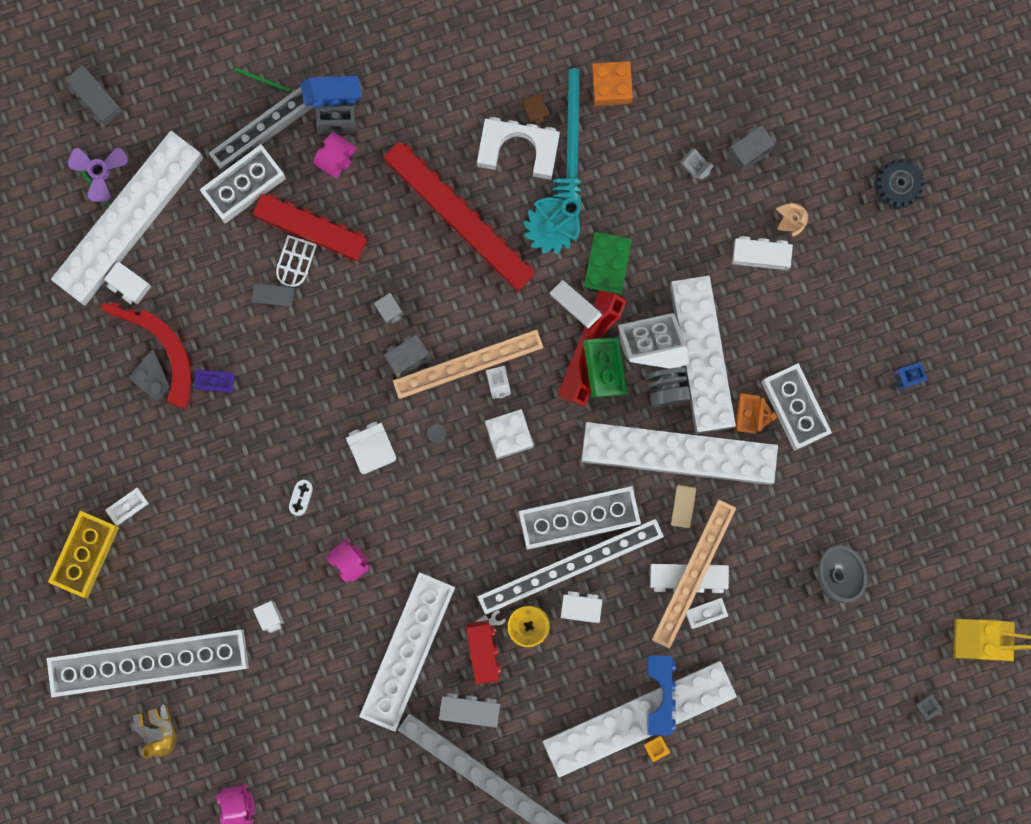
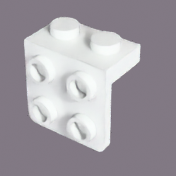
M371 423L366 426V430L361 432L359 429L349 433V437L346 438L362 474L369 473L396 461L395 453L382 423Z

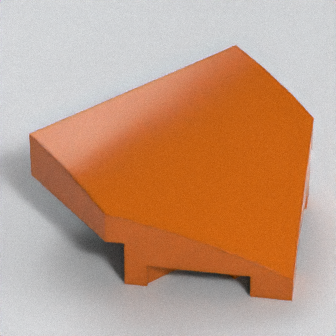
M744 393L739 394L735 432L755 434L777 418V415L771 411L764 398Z

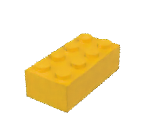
M80 511L48 583L80 597L88 598L119 527Z

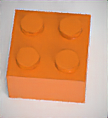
M630 61L593 63L594 106L632 104L633 92Z

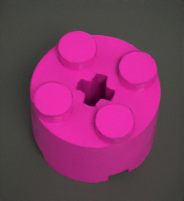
M331 133L323 142L325 144L322 149L319 148L313 163L337 179L342 169L346 170L351 163L349 158L355 153L357 147L341 136Z
M346 538L329 552L327 560L333 567L337 566L340 570L339 575L345 582H354L367 572L371 565H366L368 559L356 545L351 546L349 544L351 540Z
M247 784L223 788L221 793H217L218 805H221L222 813H220L221 824H251L254 822V819H251V815L255 814L254 802L251 792L247 793L246 788H249Z

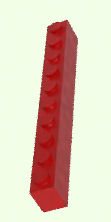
M399 141L384 156V161L493 269L519 292L534 277V268L528 262L524 264L519 259L521 257L519 253L514 249L510 250L506 246L507 242L500 235L497 237L493 233L494 229L487 222L483 223L479 219L480 215L474 209L470 211L465 206L467 204L461 196L456 197L452 193L454 190L446 182L443 184L439 180L440 176L433 169L430 171L425 166L426 162L420 156L416 158L412 154V148L407 143L403 145Z

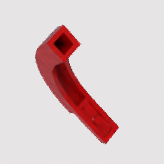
M110 301V304L103 303L101 308L103 312L145 328L161 341L168 353L172 367V384L167 402L187 410L192 393V369L187 352L177 335L161 319L143 309L140 316H138L139 313L129 308L127 311L120 309L121 305Z

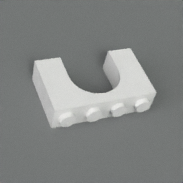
M495 117L485 119L477 167L496 170L501 145L509 138L523 137L528 139L536 150L533 177L552 180L560 132L552 127L541 129L534 124L519 125V122L509 120L508 123L502 122L499 118Z

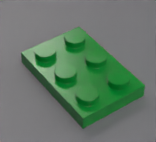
M598 232L594 233L584 284L585 289L600 290L616 295L622 294L632 239Z
M618 338L583 341L592 398L627 394Z

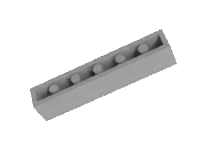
M299 87L210 151L209 154L223 173L252 150L265 143L308 112L313 106H305L301 87Z

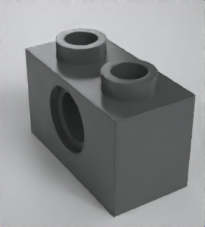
M354 106L316 108L317 135L331 133L355 134Z

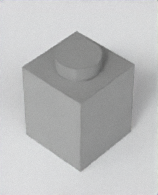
M390 293L374 303L387 325L390 323L394 325L402 319L403 312Z

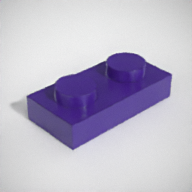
M196 370L194 389L233 393L235 374Z

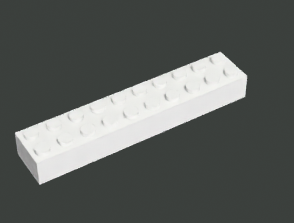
M170 131L51 280L85 306L105 282V277L117 261H122L204 159L201 153Z
M586 422L581 463L772 485L775 479L778 445Z
M244 630L47 658L51 697L249 669Z
M721 661L676 680V691H672V699L676 700V711H672V719L676 720V724L737 697ZM662 688L653 690L543 740V744L558 777H562L652 736L647 735V715L654 712L660 706L663 698Z

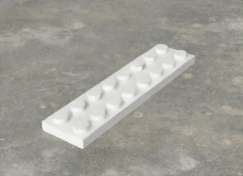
M419 572L359 717L394 732L396 731L455 587Z

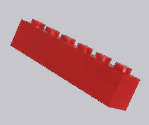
M270 193L267 196L261 194L253 212L254 218L359 263L368 243L367 239L364 238V234L358 231L352 233L347 230L346 226L339 223L337 225L331 224L330 220L326 217L320 216L317 218L312 215L313 212L303 208L301 211L295 208L296 205L291 202H280L278 197Z

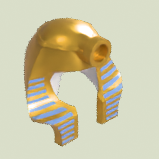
M166 705L161 706L160 717L157 709L148 711L150 723L158 726V729L145 727L142 714L133 716L134 730L139 733L146 743L142 750V755L145 759L152 756H166L174 749L177 736Z

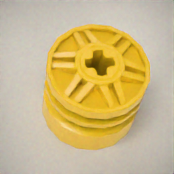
M524 606L515 610L508 621V633L511 639L517 645L523 647H534L542 643L550 630V622L546 613L535 606ZM532 621L534 630L530 629L527 631V627L524 624L525 622L529 623Z

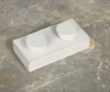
M136 488L105 511L115 525L118 526L149 503L141 491Z
M720 598L689 609L686 616L691 629L728 617L723 600Z

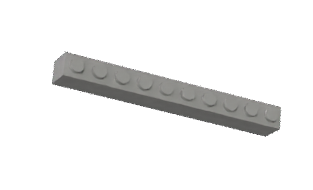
M409 713L398 731L529 823L567 824Z

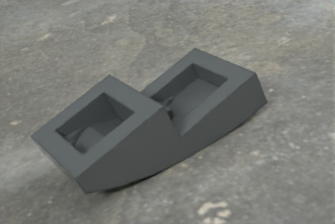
M254 284L251 302L278 307H292L294 288Z

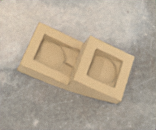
M677 485L671 519L672 526L690 528L696 487Z

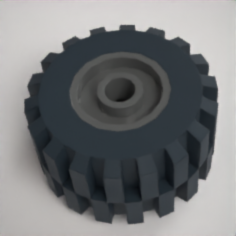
M895 159L883 166L877 173V178L874 181V185H876L874 190L875 193H878V199H882L884 205L888 204L890 208L897 207V209L906 208L919 199L924 191L923 184H925V179H922L924 174L918 170L920 168L918 165L914 166V162H907L906 159Z

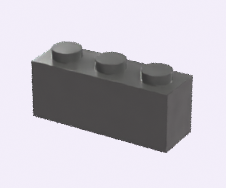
M83 65L65 79L69 84L67 86L68 90L73 95L78 94L81 98L79 102L85 109H91L93 112L91 116L97 123L102 122L106 126L122 112L120 107Z

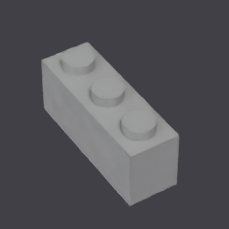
M447 693L446 696H442L439 720L497 728L500 704L496 703V699L485 698V702L477 701L475 696L466 695L465 699L458 698V694Z

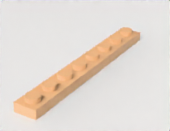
M534 330L393 380L399 399L543 349V345L538 331Z
M721 500L717 501L652 641L670 649L736 510L735 507Z

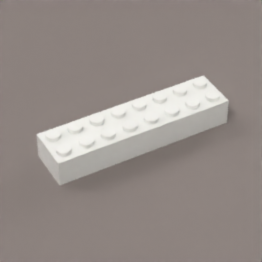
M710 276L672 281L670 289L675 317L687 346L689 365H684L686 370L687 387H689L691 396L690 405L695 434L732 429L736 425Z

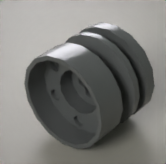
M685 367L661 368L646 375V380H655V382L647 384L648 388H657L656 392L649 395L652 408L676 405L691 400L689 387H680V383L687 381V377H678L686 373Z

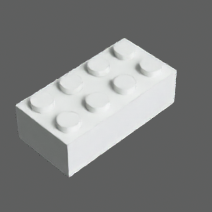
M259 145L202 187L200 191L226 224L260 199L261 194L265 195L286 178L264 147Z
M799 363L761 382L794 451L832 433Z

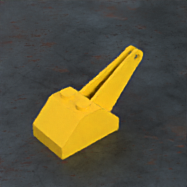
M955 619L953 658L1014 661V650H1031V645L1014 646V637L1031 639V635L1014 633L1015 622Z

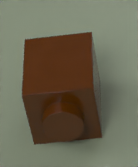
M541 94L522 100L529 124L537 126L544 124L545 120L548 119V113Z

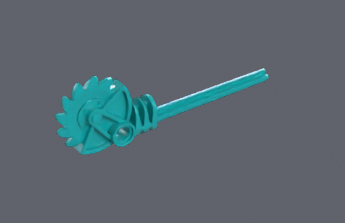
M576 68L569 69L566 179H554L553 184L558 185V187L553 188V191L557 192V194L553 195V198H544L534 203L536 213L532 210L528 211L531 222H523L526 229L530 231L525 233L524 236L534 241L531 244L532 248L543 247L542 254L548 253L553 248L554 253L558 254L562 245L569 249L570 239L577 242L580 233L581 196L578 195L581 192V189L578 188L581 185V180L578 179L580 69ZM569 205H574L577 209L575 212L569 213L566 208Z

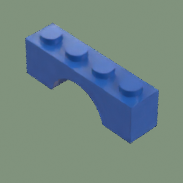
M647 656V676L654 678L660 684L663 692L660 706L654 712L647 715V735H672V731H676V720L672 719V711H676V700L672 699V691H676V680H672V672L676 671V661L672 660V656Z

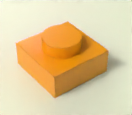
M661 736L644 744L652 762L670 753Z

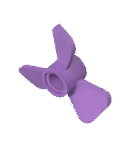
M75 148L69 158L68 166L72 170L88 171L89 175L93 178L88 192V198L91 201L108 202L111 199V195L105 180L109 177V169L126 165L128 158L121 148H116L104 162L99 159L91 161L81 149ZM97 167H103V171L100 174H94V170Z

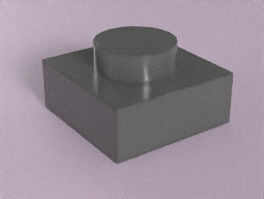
M933 694L928 695L915 704L925 721L930 720L943 711Z

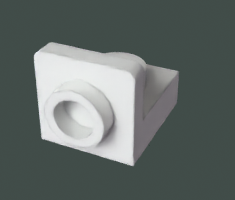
M505 366L486 370L492 398H504L511 395Z

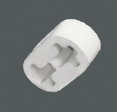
M301 480L295 485L289 504V510L295 516H301L307 510L313 492L312 484L309 481ZM305 483L309 491H305L303 497H300L301 490L299 486H303ZM299 499H302L301 506L303 510L295 512L293 505L298 504Z

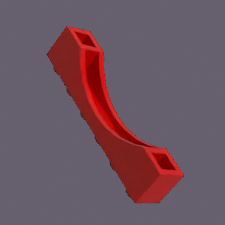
M599 290L593 306L602 316L589 328L584 327L557 395L558 397L569 403L586 406L591 393L583 341L602 339L609 328L620 319L627 302L625 299L614 293Z

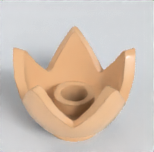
M791 202L776 208L784 216L777 228L778 230L793 231L792 236L794 237L806 227L808 213L801 205Z

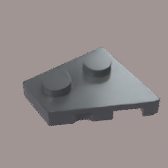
M153 350L150 351L129 376L132 382L158 403L171 389L157 355Z

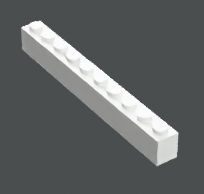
M656 519L482 594L478 596L485 615L659 540L664 536Z

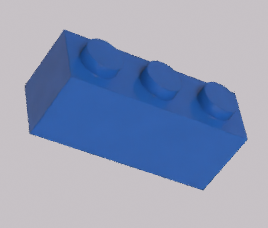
M358 76L308 78L300 84L305 106H313V108H319L324 105H329V107L339 106L340 104L352 106L362 98Z

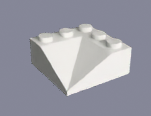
M674 313L618 325L621 345L625 356L630 362L670 369L689 365L687 346Z

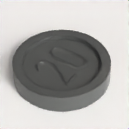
M440 424L431 425L427 430L428 439L433 443L442 442L446 437L445 428Z

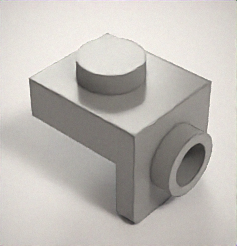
M693 148L680 161L686 170L694 178L698 179L706 178L714 166L712 163L707 162Z

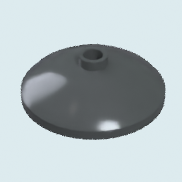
M842 545L831 547L822 554L818 564V576L824 591L828 596L840 603H850L858 600L863 595L867 586V571L861 557L851 548Z

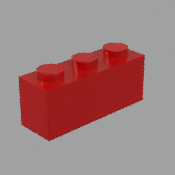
M489 620L467 623L466 630L476 685L499 681L498 674H502L500 662L496 663L495 656L499 654L497 644L492 642V637H495L494 625L490 626Z

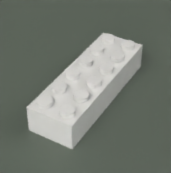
M632 486L519 511L527 550L635 527L641 524Z

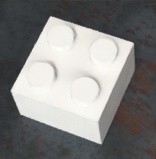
M522 409L485 421L497 460L533 448L534 445Z

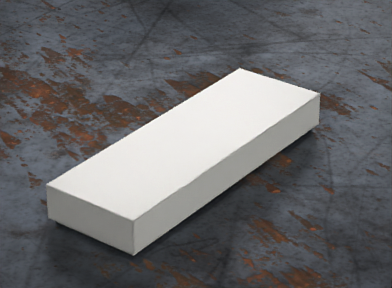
M563 280L550 292V295L587 328L602 316L594 306Z

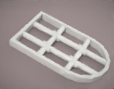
M287 236L276 270L277 278L281 284L287 287H296L304 282L308 275L317 244ZM289 238L295 240L292 251L285 250ZM298 241L305 243L301 255L295 253ZM308 244L314 246L311 257L305 256ZM284 253L290 256L286 267L280 265ZM293 255L300 259L296 270L290 268ZM303 259L309 260L305 273L300 271ZM279 268L285 271L282 280L278 274ZM288 271L295 274L291 285L284 283ZM297 275H303L302 280L295 284Z

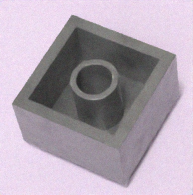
M762 125L759 128H751L743 139L737 138L729 147L730 150L727 156L739 173H742L769 154L775 145Z
M409 335L402 340L403 343L397 347L393 345L386 350L387 353L384 357L397 379L430 359L428 351L417 335Z

